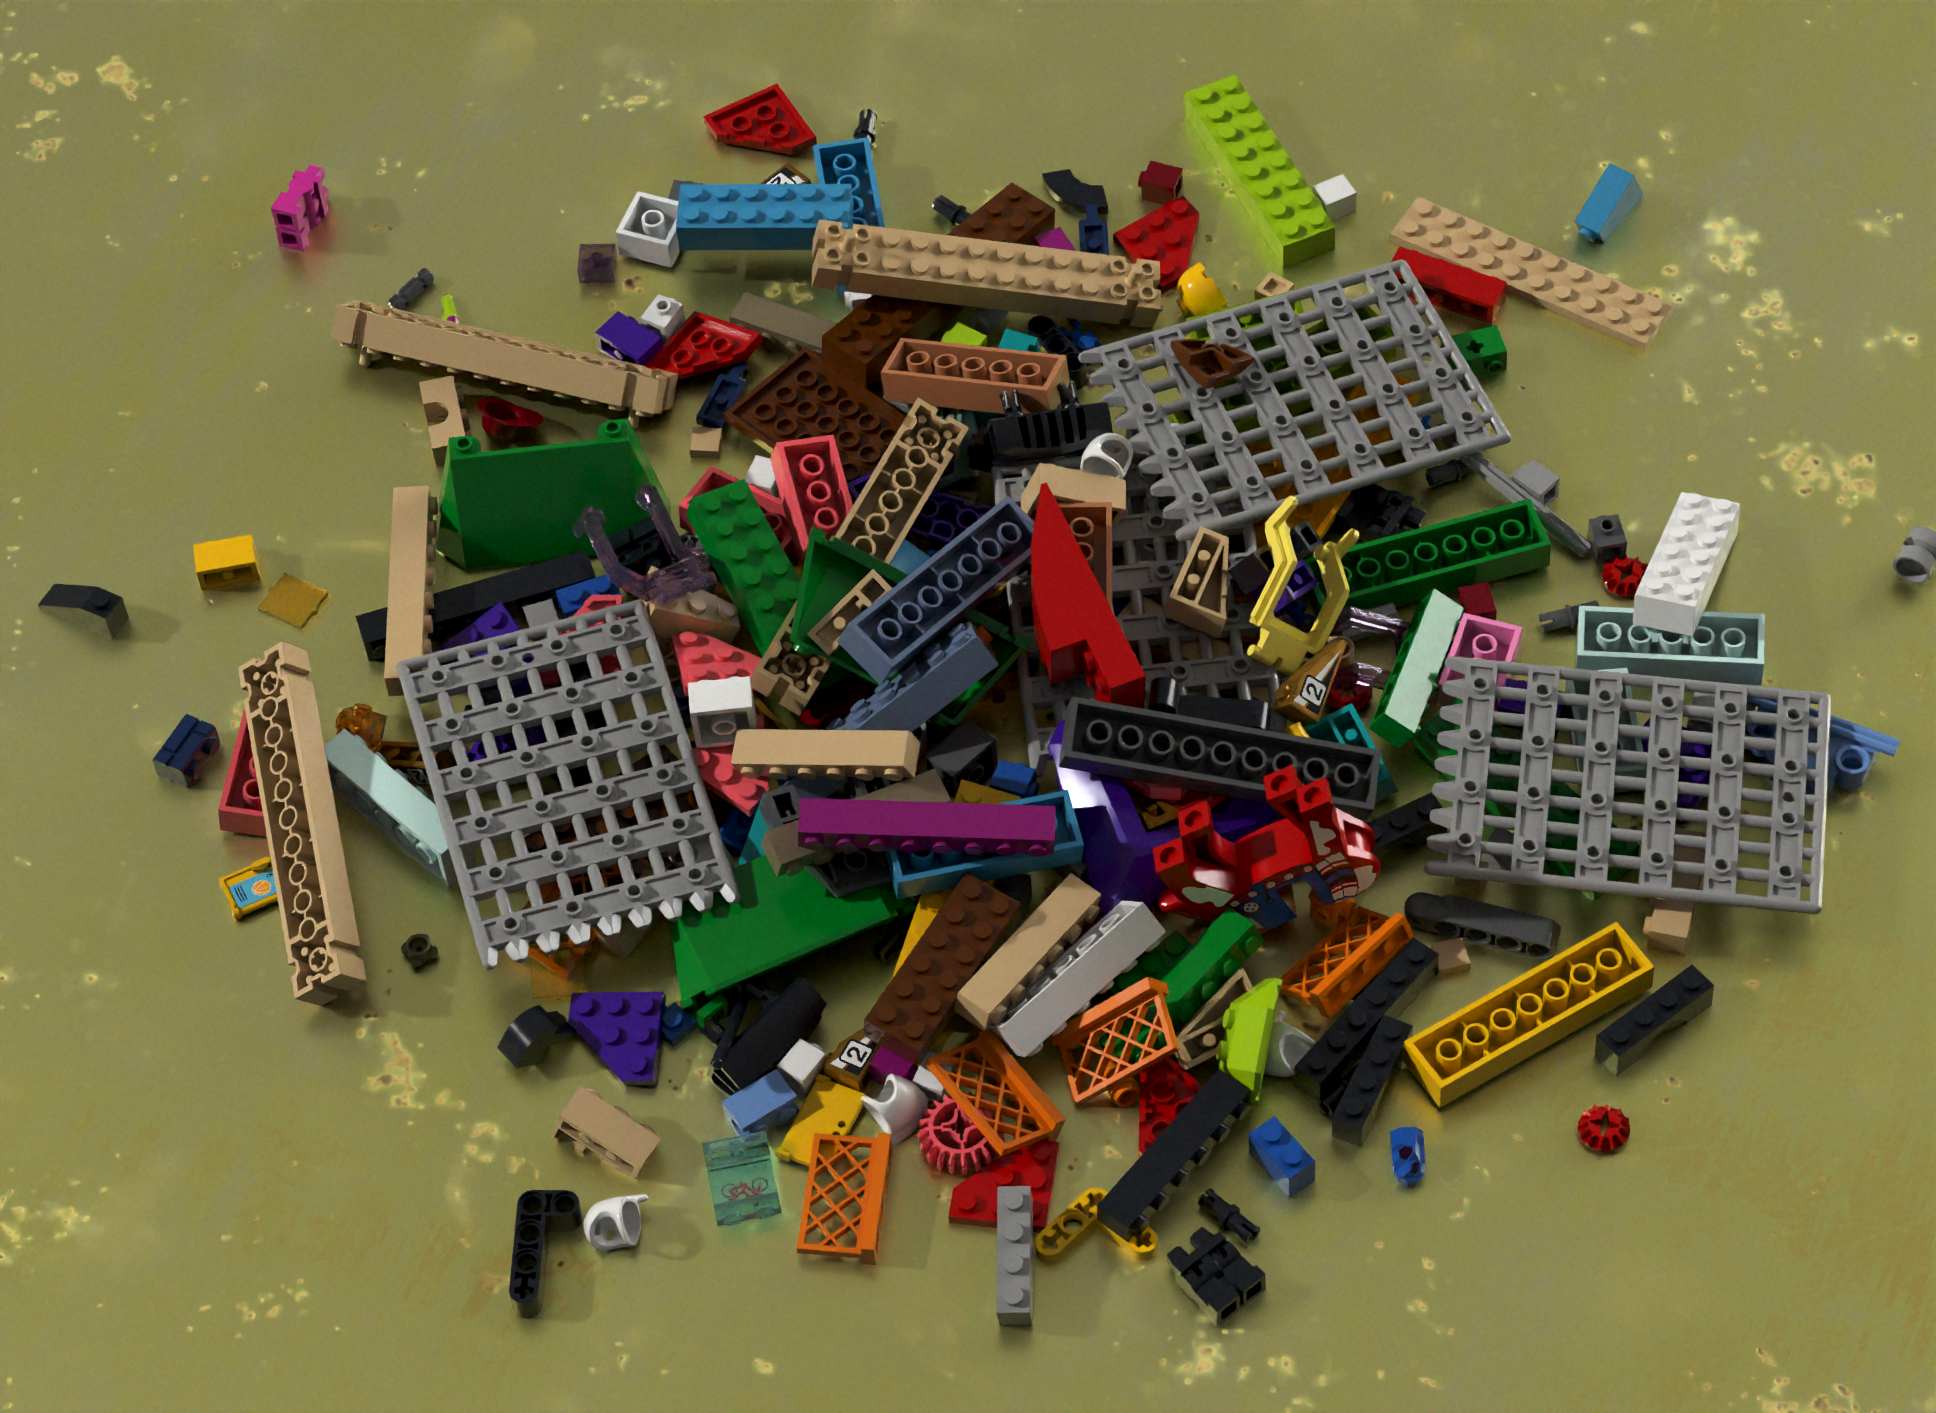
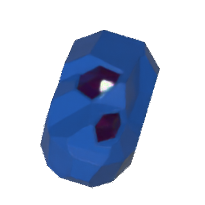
M1400 1127L1390 1132L1392 1174L1402 1185L1415 1186L1424 1176L1426 1169L1423 1131L1416 1127Z

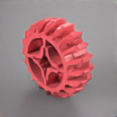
M944 1094L942 1098L943 1103L933 1100L931 1104L932 1109L924 1110V1119H920L918 1124L919 1133L917 1134L921 1152L923 1155H927V1161L930 1165L937 1163V1168L940 1172L949 1167V1173L952 1176L957 1169L962 1170V1173L966 1176L968 1169L973 1168L978 1172L981 1169L980 1164L987 1166L992 1162L991 1157L998 1158L999 1153L953 1098L950 1099ZM978 1108V1112L983 1117L994 1120L995 1112ZM1002 1115L999 1117L1000 1122H1003ZM960 1126L963 1127V1140H962V1141L960 1140V1129H959ZM997 1131L998 1136H999V1137L1003 1140V1142L1005 1143V1141H1004V1134H1005V1133L1000 1132V1131Z

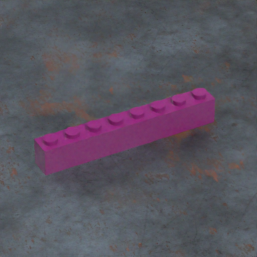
M800 798L798 846L811 850L832 847L843 851H851L855 848L870 849L875 852L895 849L906 853L925 850L934 851L938 854L956 851L966 852L970 855H979L987 852L998 853L1002 856H1011L1015 853L1029 854L1034 857L1054 854L1055 806Z

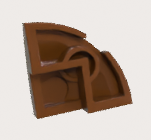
M1200 339L1171 341L1170 346L1183 368L1205 389L1218 386L1232 379L1250 366L1254 360V357L1235 347L1221 344L1220 346L1206 344L1205 340Z

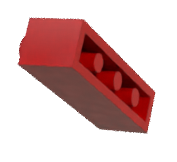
M1403 247L1398 248L1391 261L1405 260L1434 306L1493 325L1506 301L1507 282L1497 277L1488 276L1473 271L1470 268L1461 267L1446 262L1443 259H1437ZM1399 272L1395 273L1399 282L1404 284L1405 281ZM1412 293L1407 294L1408 297L1415 299Z

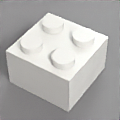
M637 191L616 230L619 255L672 268L681 251L679 250L676 232L679 201Z
M734 676L728 679L700 680L688 683L690 717L697 749L734 745L737 729H757L756 708L750 676Z

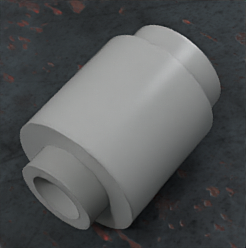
M977 307L971 315L970 321L976 331L991 335L1000 326L1008 311Z

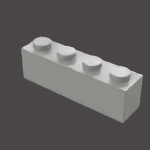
M1031 1186L997 1187V1317L1000 1326L1033 1325V1196Z

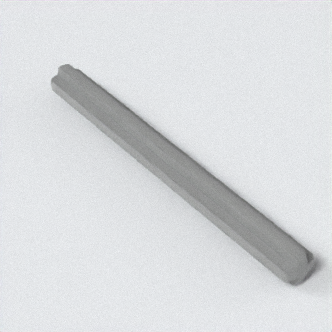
M1458 441L1454 442L1451 448L1460 446ZM1479 452L1458 458L1511 502L1515 503L1531 499L1543 527L1578 556L1583 558L1591 551L1592 543Z

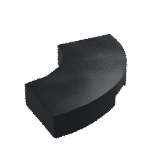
M1070 169L1042 173V180L1046 190L1057 202H1063L1073 207L1075 211L1086 213V205L1097 204L1098 214L1108 213V204L1103 185L1082 183L1073 176Z

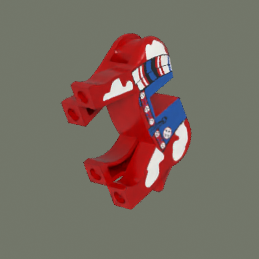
M1290 765L1263 777L1267 801L1286 818L1262 827L1235 843L1226 840L1215 832L1210 805L1206 801L1177 812L1181 837L1152 849L1156 874L1168 887L1158 897L1159 907L1164 912L1179 914L1189 919L1204 920L1207 928L1230 907L1252 921L1260 934L1297 917L1292 883L1304 878L1325 905L1356 897L1368 890L1377 880L1381 870L1378 858L1372 854L1376 844L1374 832L1365 822L1335 808L1332 801L1330 784L1326 777L1304 785L1298 778L1296 769Z

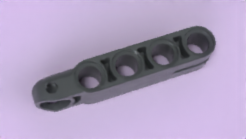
M1416 892L1407 898L1404 906L1406 919L1416 928L1436 932L1454 939L1462 937L1463 941L1541 960H1548L1553 957L1557 945L1556 942L1561 932V926L1552 919L1454 895L1441 897L1425 892Z

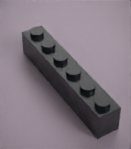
M1413 937L1295 1065V1087L1316 1101L1329 1091L1334 1085V1080L1338 1077L1343 1078L1362 1058L1383 1014L1397 1019L1437 976L1439 954Z
M1218 1069L1097 1205V1220L1127 1242L1135 1234L1138 1236L1142 1234L1150 1222L1149 1218L1154 1212H1161L1170 1200L1169 1195L1176 1188L1181 1189L1190 1178V1172L1196 1165L1202 1166L1211 1153L1210 1149L1216 1142L1222 1143L1229 1135L1232 1124L1236 1120L1241 1121L1245 1118L1251 1108V1105L1248 1103L1250 1090L1221 1069Z

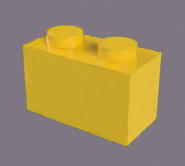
M252 534L193 544L196 573L201 590L260 580L257 551Z

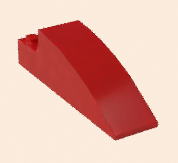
M1047 482L1043 483L1040 487L1031 541V595L1035 634L1050 683L1053 684L1083 673L1087 686H1093L1096 692V701L1144 709L1146 675Z

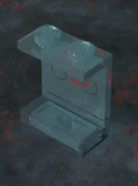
M766 1131L702 1143L718 1226L737 1225L742 1221L755 1218L768 1219L775 1214L782 1213Z

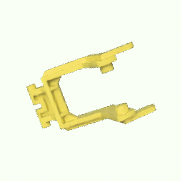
M1292 495L1287 497L1265 522V534L1275 566L1250 615L1251 619L1249 622L1259 627L1260 640L1257 646L1252 644L1247 651L1248 656L1268 666H1272L1275 662V669L1289 677L1299 669L1306 652L1315 655L1324 647L1349 597L1350 588L1341 558L1359 538V531L1351 528L1337 544L1329 541L1325 545L1320 544L1315 548L1313 556L1317 559L1327 598L1310 632L1304 633L1275 618L1273 611L1298 563L1289 534L1290 527L1286 524L1287 517L1295 510L1298 504V499Z

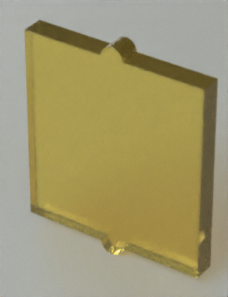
M284 573L275 586L268 589L269 593L258 606V611L302 630L311 617L318 614L317 609L327 598L328 591Z
M573 941L559 942V948L555 954L549 955L543 952L538 944H529L532 999L555 998L556 1000H561L562 997H571L572 993L584 992L581 946L576 945Z

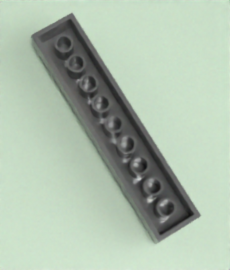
M1072 697L1066 709L1059 767L1270 804L1266 798L1263 777L1292 765L1296 769L1298 778L1304 785L1326 777L1330 784L1332 801L1335 808L1357 819L1367 820L1375 807L1381 750Z

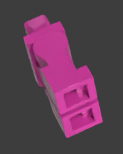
M309 165L305 172L296 170L292 176L293 179L289 183L288 192H281L271 206L279 246L305 252L309 245L308 233L311 229L317 227L321 222V217H326L329 212L326 202L329 197V191L322 183L325 177L324 169Z

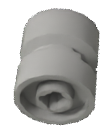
M1918 526L1909 531L1903 542V547L1899 550L1893 562V568L1898 576L1905 581L1913 584H1923L1930 579L1936 567V531Z

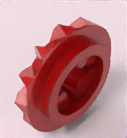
M1627 554L1619 559L1613 557L1610 563H1605L1602 573L1603 583L1615 595L1633 597L1648 567V563H1642L1639 557L1635 559L1629 558ZM1632 570V576H1627L1621 581L1622 573Z
M1344 670L1336 672L1326 702L1331 705L1332 710L1336 708L1341 709L1352 703L1358 712L1361 707L1368 706L1373 693L1372 684L1365 675L1357 671ZM1343 690L1346 692L1353 690V696L1347 695L1343 697Z
M1609 1103L1599 1107L1594 1104L1588 1111H1583L1578 1121L1579 1137L1586 1146L1600 1152L1617 1150L1629 1138V1118L1624 1116L1621 1108L1618 1110L1614 1109ZM1607 1119L1609 1128H1607L1604 1136H1601L1600 1126L1598 1125H1601L1602 1121Z

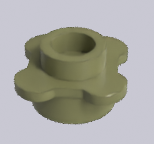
M427 934L412 935L401 946L402 953L410 958V964L413 967H419L427 959L435 958L438 955L437 947L431 945Z

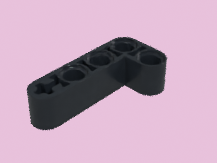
M1168 677L1154 678L1150 683L1148 710L1270 731L1272 708L1264 701L1178 695V683Z
M530 1190L519 1197L509 1293L513 1309L521 1318H533L541 1312L543 1307L549 1232L574 1231L582 1224L583 1215L579 1198L572 1191ZM532 1209H540L535 1213H528ZM565 1209H572L568 1213H561ZM529 1238H537L532 1242H526V1240ZM526 1267H534L530 1271H523ZM525 1289H529L530 1293L527 1294V1297Z

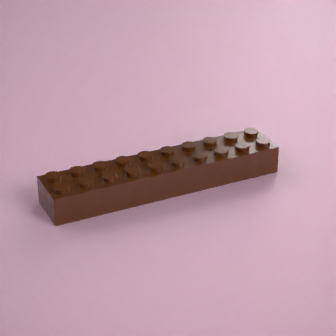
M1011 182L947 235L1035 246L1034 237L1045 231L1055 229V208ZM872 295L822 335V360L864 388H867L881 376L880 372L900 338L925 340L965 306Z

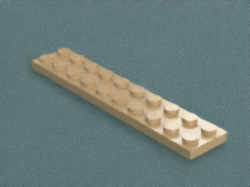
M1419 196L1390 233V242L1437 259H1443L1446 262L1461 267L1470 268L1473 271L1488 276L1497 277L1507 282L1506 292L1643 351H1646L1672 313L1673 304Z

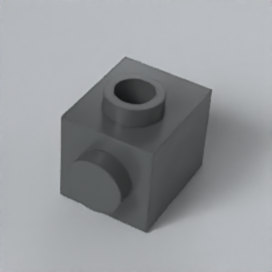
M1601 515L1589 519L1587 538L1592 543L1591 551L1596 565L1610 563L1613 557L1623 558L1626 554L1627 540L1619 515Z

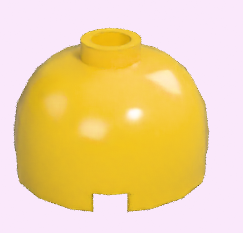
M1200 262L1186 270L1178 281L1177 291L1180 298L1176 302L1184 315L1191 313L1192 316H1197L1228 307L1226 299L1212 277H1206L1203 272L1206 269Z

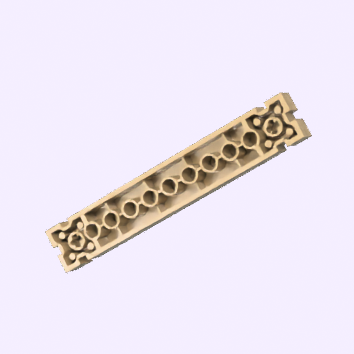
M828 220L818 221L813 236L812 258L815 259L812 267L813 288L835 290L838 284L846 285V292L1119 324L1121 319H1129L1130 326L1153 328L1161 310V290H1156L1160 282V261L1137 259L1135 264H1129L1126 262V257L860 224H853L852 229L842 228V222Z
M359 300L335 306L331 340L339 341L340 346L356 349L357 345H362L359 364L363 366H370L372 354L383 355L384 352L393 354L394 359L410 361V358L420 360V365L427 367H437V364L447 366L446 370L453 373H464L465 370L473 372V377L489 380L490 377L500 379L501 384L517 386V383L527 385L528 390L535 392H544V389L554 391V396L561 398H571V395L581 397V402L597 405L598 402L609 404L608 408L612 410L625 411L626 407H630L628 420L632 428H638L640 416L653 417V414H662L663 410L673 408L678 373L650 369L643 365L390 307L384 308L377 304Z
M917 398L835 537L890 564L969 427L948 416L946 421L935 415L938 411L937 408ZM796 600L750 680L753 689L767 697L771 692L782 697L778 704L800 716L832 661L813 652L808 657L793 649L795 643L790 641V634L797 603Z
M281 641L264 652V660L255 657L238 667L241 689L248 691L249 695L243 701L289 965L296 967L297 972L291 976L294 997L297 1000L322 1006L339 997L341 989L350 991L367 980L363 958L356 957L355 954L358 948H360V941L313 682L306 680L311 672L308 652Z

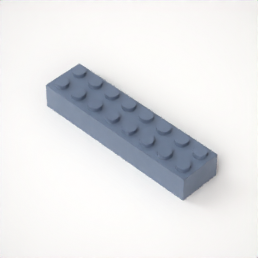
M1007 496L849 622L837 642L879 685L883 684L1031 563V541L1035 522Z
M970 621L964 625L960 623L949 631L948 638L940 644L935 642L924 651L922 658L915 663L914 661L907 663L900 669L899 676L891 682L886 680L883 684L879 685L875 689L873 696L867 700H859L851 707V713L842 720L840 718L833 720L826 727V730H899L913 732L997 667L999 663L992 648ZM788 776L787 779H777L779 788L794 784L799 799H826L847 782L848 777H845L844 780H833L828 777L816 776L814 780H806L798 776Z

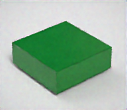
M721 993L696 1012L698 1028L702 1030L705 1025L709 1027L712 1018H715L720 1024L729 1016L728 1000Z

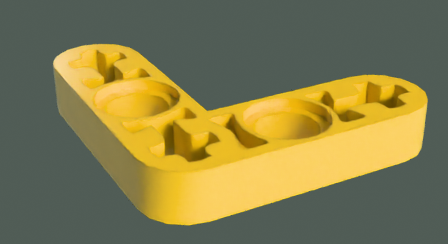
M1093 1187L1084 1191L1038 1234L1035 1240V1250L1037 1257L1041 1261L1055 1263L1062 1259L1095 1227H1098L1132 1257L1144 1261L1156 1255L1158 1251V1238L1154 1230L1147 1226L1142 1234L1139 1236L1135 1234V1237L1133 1236L1127 1242L1097 1220V1206L1095 1205L1090 1209V1201L1097 1203L1108 1192L1102 1188ZM1070 1219H1077L1082 1223V1226L1077 1231H1068L1065 1229L1064 1224ZM1137 1239L1141 1242L1149 1240V1247L1145 1245L1137 1247ZM1056 1241L1055 1250L1052 1248L1044 1250L1045 1243L1052 1245Z

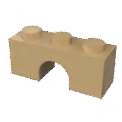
M453 375L419 382L427 422L443 421L440 424L428 426L436 467L445 464L449 438L472 436L471 430L465 431L464 426L469 425L466 408L460 409L459 404L465 403L461 386H455Z

